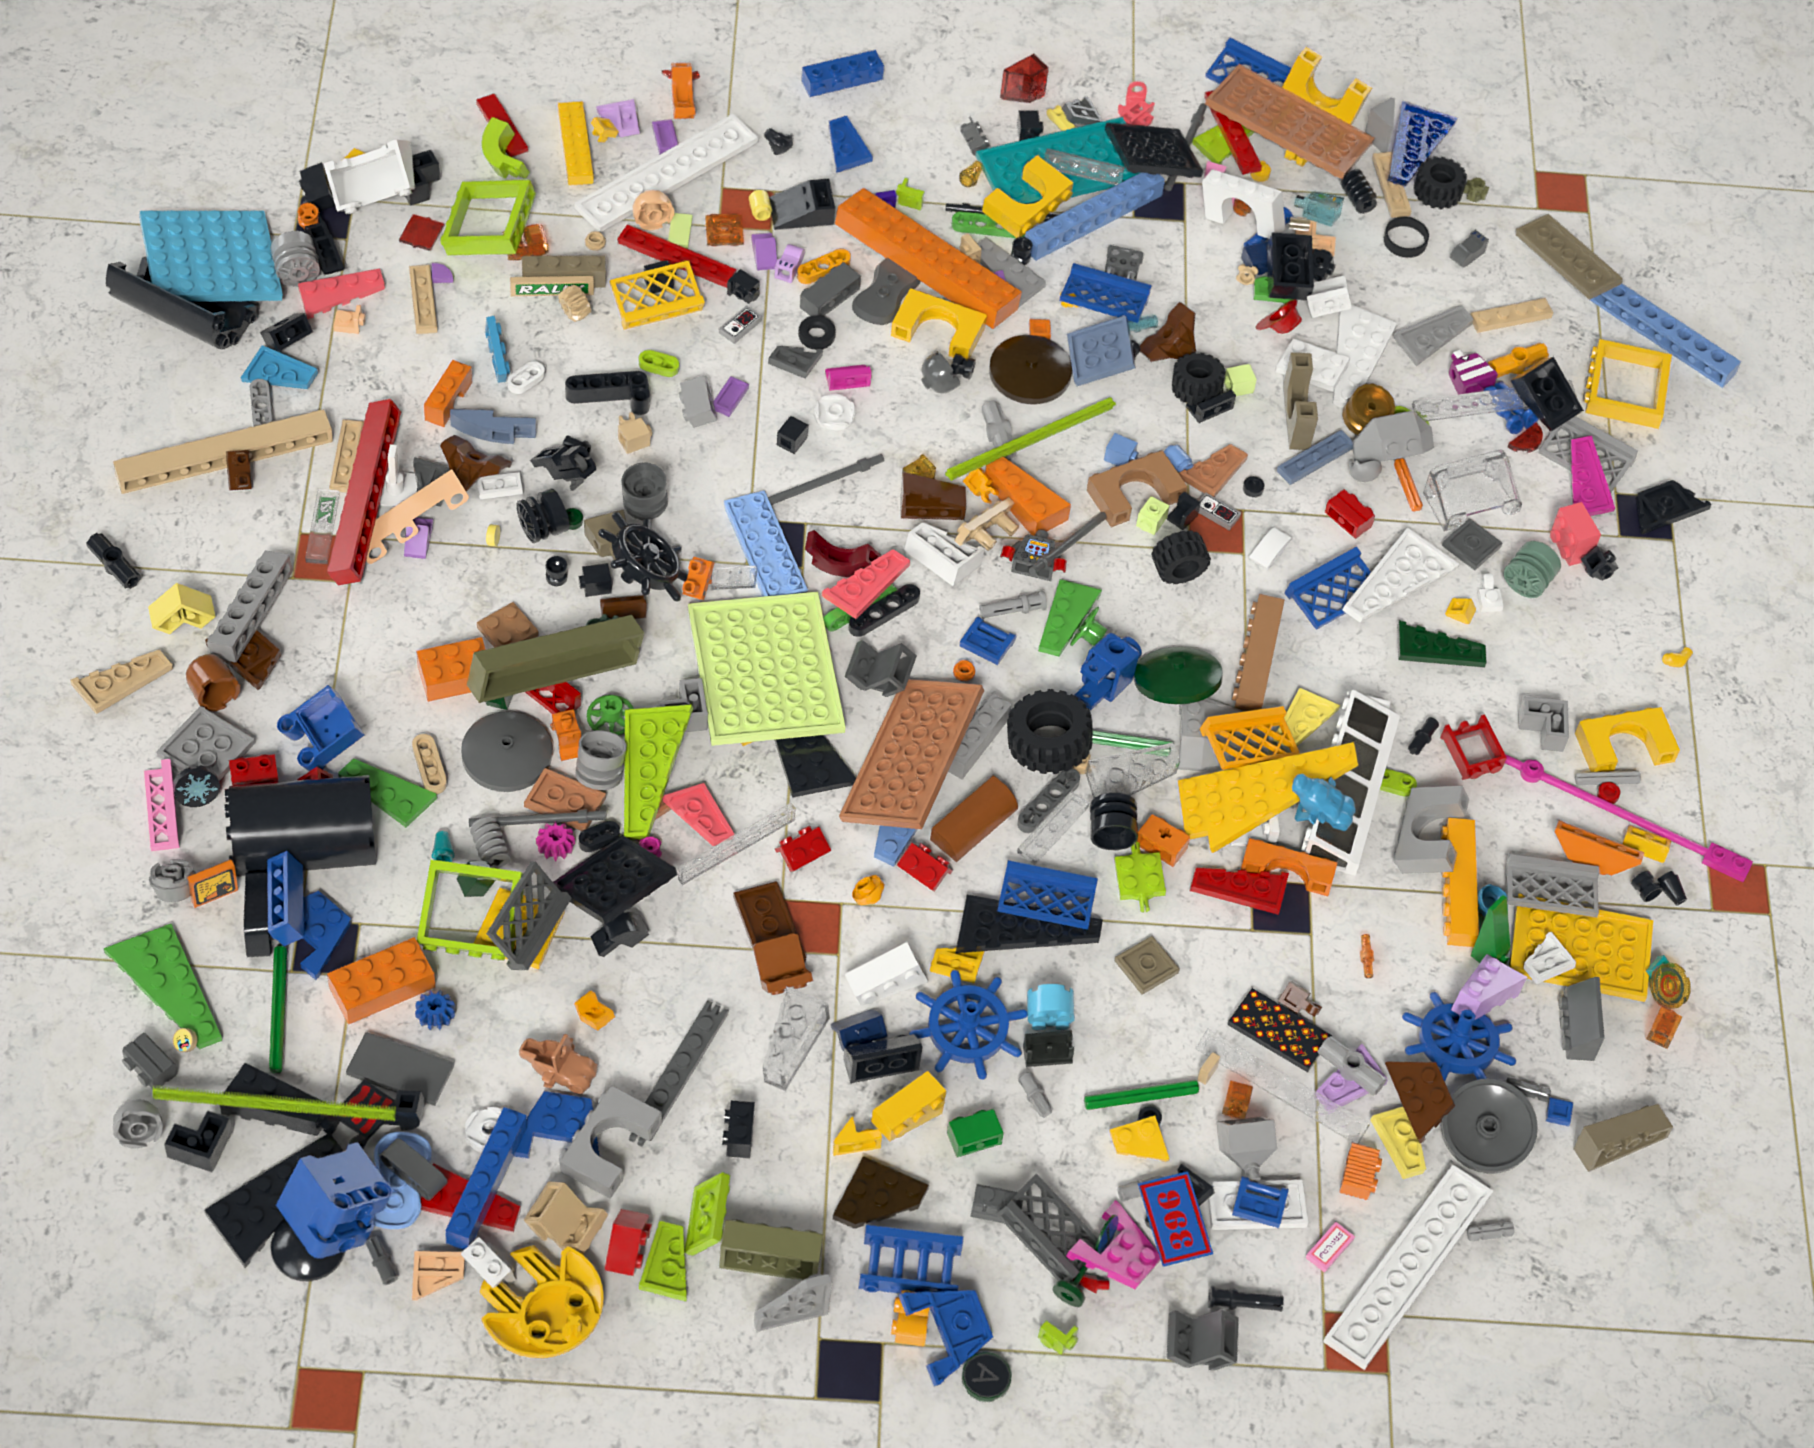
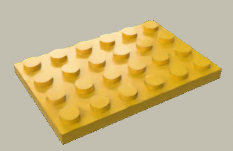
M1518 894L1517 898L1521 899L1525 897L1523 894ZM1535 897L1539 901H1547V899ZM1560 902L1563 905H1569V903ZM1516 906L1509 967L1525 975L1527 979L1532 980L1523 969L1524 963L1529 956L1534 954L1537 946L1544 942L1546 935L1552 932L1576 961V966L1543 982L1568 987L1593 977H1599L1602 994L1645 1002L1649 980L1646 970L1650 966L1654 920L1600 909L1597 917Z

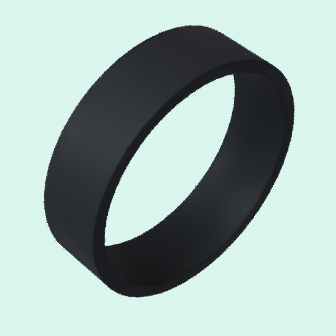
M1398 217L1387 224L1383 241L1391 253L1403 258H1413L1425 251L1429 240V231L1422 222L1415 218ZM1395 227H1410L1417 230L1423 236L1425 242L1416 248H1404L1395 244L1389 238L1388 232Z

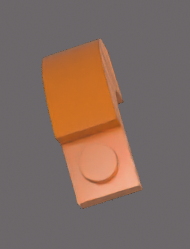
M691 62L671 63L674 119H694L695 106L693 102Z

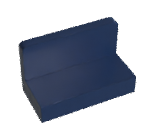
M874 1009L830 1024L831 1029L838 1034L842 1051H844L845 1047H849L852 1044H866L888 1037L883 1016Z

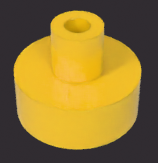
M1260 161L1262 165L1261 172L1250 173V176L1255 181L1265 182L1270 177L1271 168L1265 161Z

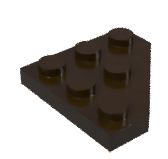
M863 1156L832 1219L856 1229L868 1222L875 1220L878 1222L894 1217L900 1212L917 1210L929 1189V1185Z

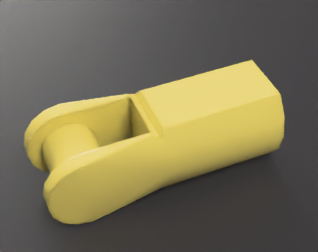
M1060 105L1055 106V109H1047L1048 118L1061 131L1076 128L1074 124L1066 119Z

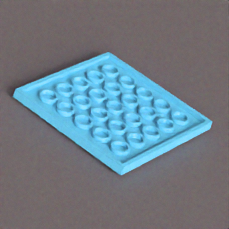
M140 211L139 219L152 284L189 302L282 301L283 294L270 249L271 239L264 211Z

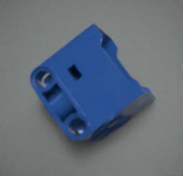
M356 1142L349 1144L344 1152L319 1159L313 1156L300 1158L276 1206L301 1240L307 1252L315 1258H324L363 1246L374 1229L373 1218L376 1213L384 1210L393 1190L359 1143Z

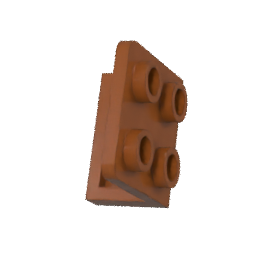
M791 933L753 945L762 989L767 993L778 995L784 993L786 988H803L807 986L808 982L813 981L811 972L805 967L797 934Z

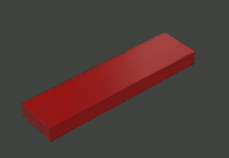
M495 93L476 99V104L487 122L492 117L508 123L515 135L506 148L508 156L514 157L528 152V146Z

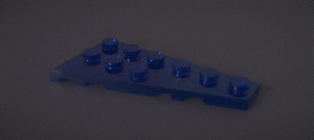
M1402 101L1387 181L1406 187L1418 172L1420 164L1431 156L1456 124L1458 118Z

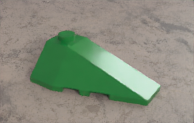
M1502 895L1488 909L1472 950L1471 957L1481 963L1486 954L1496 958L1503 964H1506L1509 960L1507 955L1511 946L1507 897L1505 895Z

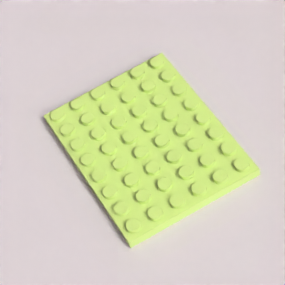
M818 592L688 604L699 678H702L708 713L707 724L711 746L845 733V722Z

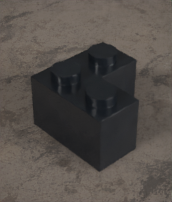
M431 149L412 155L415 189L411 190L412 194L405 196L410 206L429 200L428 184L440 180L439 162Z
M207 1110L197 1131L174 1123L164 1143L167 1158L213 1172L232 1134L230 1118Z

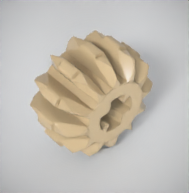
M576 285L568 286L558 294L561 308L570 320L574 322L580 321L591 313L588 298L581 291V288Z

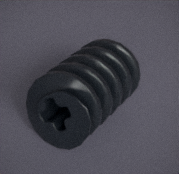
M1355 169L1347 173L1341 180V186L1345 190L1346 195H1348L1349 200L1358 213L1370 212L1377 205L1376 193L1373 192V188L1366 180L1362 170Z

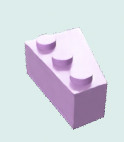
M1486 954L1460 990L1451 1010L1459 1015L1463 1010H1470L1475 1014L1476 1020L1490 1012L1493 1007L1501 1006L1506 1000L1518 997L1527 977Z

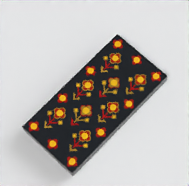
M1253 988L1227 1024L1307 1073L1320 1056L1318 1050L1328 1037H1332L1328 1032Z

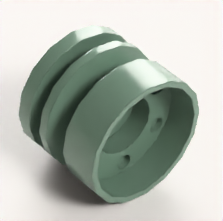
M1528 541L1523 544L1516 553V556L1505 567L1504 578L1507 584L1521 596L1538 598L1560 572L1561 561L1557 553L1548 545L1538 541Z

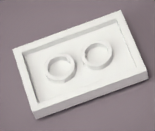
M1293 339L1278 363L1276 373L1286 375L1291 352L1312 353L1313 372L1310 384L1333 392L1350 364V357Z

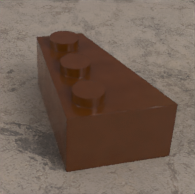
M903 472L900 494L901 519L965 520V486Z

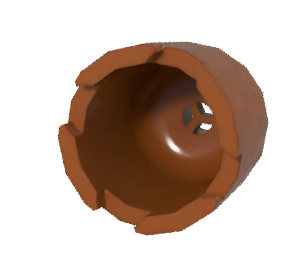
M205 654L199 656L189 664L186 670V681L199 706L204 707L208 711L225 709L227 707L225 704L232 698L236 700L240 693V684L223 659L216 655Z

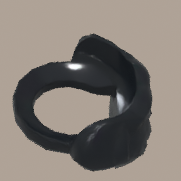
M772 128L767 129L764 133V137L769 141L774 155L783 154L793 146L792 133L784 135Z

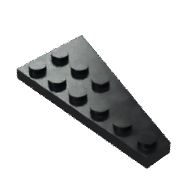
M967 894L956 953L1099 943L1103 919L1090 917L1087 930L998 912L999 900ZM1004 901V905H1009V906H1015V905H1017V903H1011V902H1006V901ZM1027 906L1030 910L1033 911L1040 909L1038 907ZM1049 910L1053 915L1062 914L1060 911ZM1072 915L1075 919L1085 921L1084 916Z

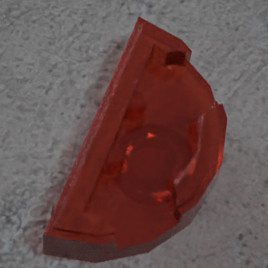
M1536 422L1509 442L1507 448L1514 452L1519 450L1527 451V453L1537 450L1543 439L1542 428Z

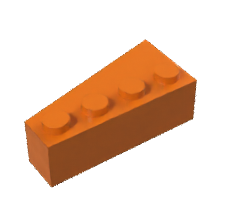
M1001 457L986 465L985 473L993 481L989 486L998 490L999 495L997 497L1001 501L1009 497L1015 502L1010 511L1031 535L1035 536L1038 530L1047 532L1068 521L1071 504L1008 459Z

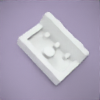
M480 1237L461 1253L462 1257L492 1288H495L502 1281L510 1286L516 1280L512 1273L515 1270L514 1267L506 1259L502 1261L497 1256L498 1251L490 1242L485 1244Z

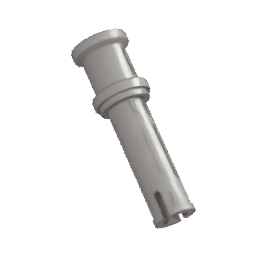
M1039 591L1038 594L1029 596L1022 594L1018 599L980 605L979 609L981 618L985 619L987 617L1020 611L1027 614L1031 610H1046L1047 602L1044 592Z

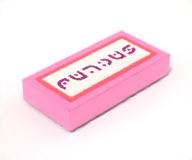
M1335 1222L1308 1252L1306 1259L1325 1273L1353 1242L1355 1236Z

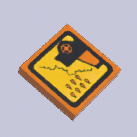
M232 860L187 877L194 908L238 891L236 871Z

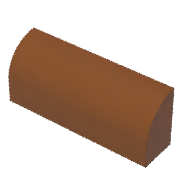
M993 775L932 827L930 841L955 862H958L1018 810L1015 796L1003 782Z

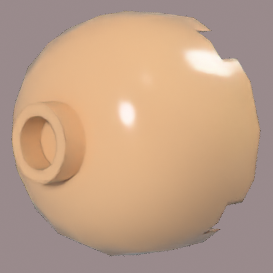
M659 190L645 191L636 197L633 203L635 222L644 230L660 229L663 227V223L666 221L669 223L674 216V207L670 199Z

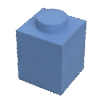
M1114 433L1106 447L1104 461L1121 466L1131 460H1137L1139 454L1136 451L1138 442Z

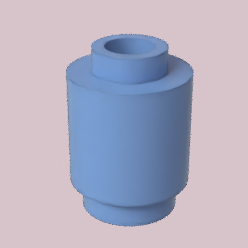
M1170 445L1165 449V455L1178 474L1183 470L1187 471L1193 468L1192 459L1179 445Z

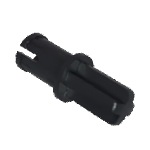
M1432 717L1427 718L1422 728L1415 732V738L1408 746L1410 754L1419 755L1425 745L1431 742V736L1439 727V722Z

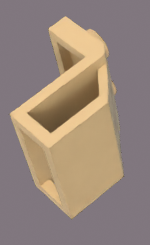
M548 1182L524 1218V1221L540 1239L546 1241L547 1238H550L562 1250L569 1246L584 1254L590 1247L597 1232L602 1228L608 1214L604 1209L587 1208L565 1183Z

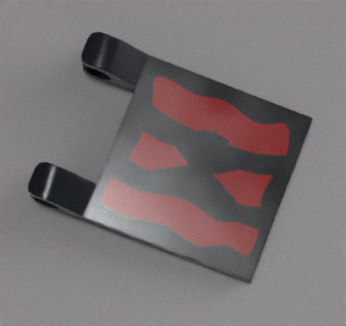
M363 1080L346 1098L344 1104L346 1105L347 1102L348 1105L350 1103L352 1106L353 1103L355 1106L356 1103L358 1106L359 1103L360 1106L363 1104V1107L364 1104H366V1107L368 1104L369 1107L372 1105V1108L373 1105H375V1108L376 1105H378V1108L381 1105V1108L384 1106L385 1109L387 1106L388 1109L390 1106L391 1109L392 1106L394 1108L395 1100L366 1080ZM332 1114L321 1122V1127L326 1134L330 1132L332 1135L339 1123H343L358 1133L349 1141V1144L358 1142L364 1150L368 1140L386 1120L366 1119V1117L354 1118V1116L345 1117V1115L342 1117V1115L336 1116L335 1114L333 1116Z

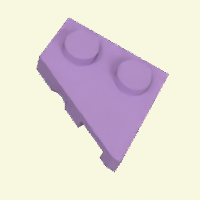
M634 99L596 106L598 115L601 118L610 119L619 131L617 134L619 137L640 134Z

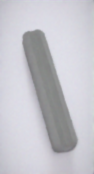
M1639 771L1577 772L1575 776L1576 785H1601L1604 782L1639 784L1641 780Z

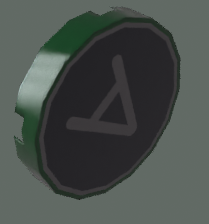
M984 1352L976 1354L967 1360L963 1367L961 1381L967 1390L966 1392L978 1401L992 1402L1007 1393L1010 1388L1012 1373L1009 1365L1003 1358L993 1353Z

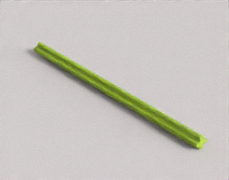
M1108 397L1022 437H1018L947 469L945 475L952 481L969 472L971 473V471L973 472V470L975 471V469L977 470V468L979 469V467L981 468V466L984 467L1001 457H1006L1063 430L1065 431V429L1067 430L1081 422L1083 423L1085 420L1087 421L1099 414L1101 415V413L1103 414L1113 409L1116 403L1111 397Z
M157 1085L156 1088L153 1086L152 1092L153 1099H164V1101L176 1100V1102H197V1104H218L221 1106H239L242 1108H260L264 1110H288V1112L297 1111V1113L299 1111L300 1113L302 1111L305 1113L306 1111L309 1114L311 1112L314 1114L315 1112V1114L321 1113V1115L323 1113L324 1115L333 1114V1116L336 1114V1116L342 1115V1117L345 1115V1117H366V1119L375 1118V1120L384 1119L387 1121H395L396 1107L393 1109V1106L391 1109L390 1106L388 1109L387 1106L384 1109V1106L381 1108L380 1105L378 1108V1105H376L375 1108V1105H373L372 1108V1105L369 1107L367 1104L366 1107V1104H364L363 1107V1104L360 1106L359 1103L358 1106L356 1103L355 1106L353 1103L352 1106L350 1103L348 1105L347 1102L346 1105L344 1102L343 1105L341 1102L339 1105L335 1101L334 1104L332 1101L331 1104L329 1101L326 1103V1100L325 1103H323V1100L322 1103H320V1100L317 1103V1100L314 1102V1099L313 1102H311V1099L310 1102H308V1099L305 1102V1099L302 1101V1098L301 1101H299V1098L298 1101H296V1098L293 1100V1097L292 1100H290V1097L288 1100L287 1097L284 1100V1097L281 1099V1096L279 1099L278 1096L276 1099L275 1096L272 1099V1096L269 1098V1095L267 1098L266 1095L264 1098L263 1095L257 1097V1094L255 1097L254 1094L251 1097V1094L248 1096V1093L246 1096L245 1093L243 1096L242 1093L239 1096V1093L236 1095V1092L234 1095L233 1092H231V1095L228 1092L227 1095V1092L224 1094V1091H222V1094L219 1091L218 1094V1091L215 1093L214 1090L213 1093L211 1090L210 1093L209 1090L206 1093V1090L203 1092L201 1089L200 1092L198 1089L197 1092L195 1089L194 1092V1089L191 1091L190 1088L189 1091L187 1088L186 1091L184 1088L182 1090L181 1087L180 1090L178 1087L177 1090L175 1087L173 1090L169 1086L168 1089L166 1086L165 1089L163 1086L161 1089Z

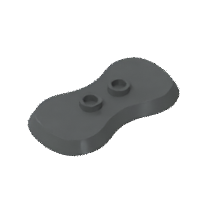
M886 258L875 268L871 285L854 298L852 310L856 316L876 325L889 324L894 320L900 309L901 301L908 294L910 288L915 289L921 281L897 263Z

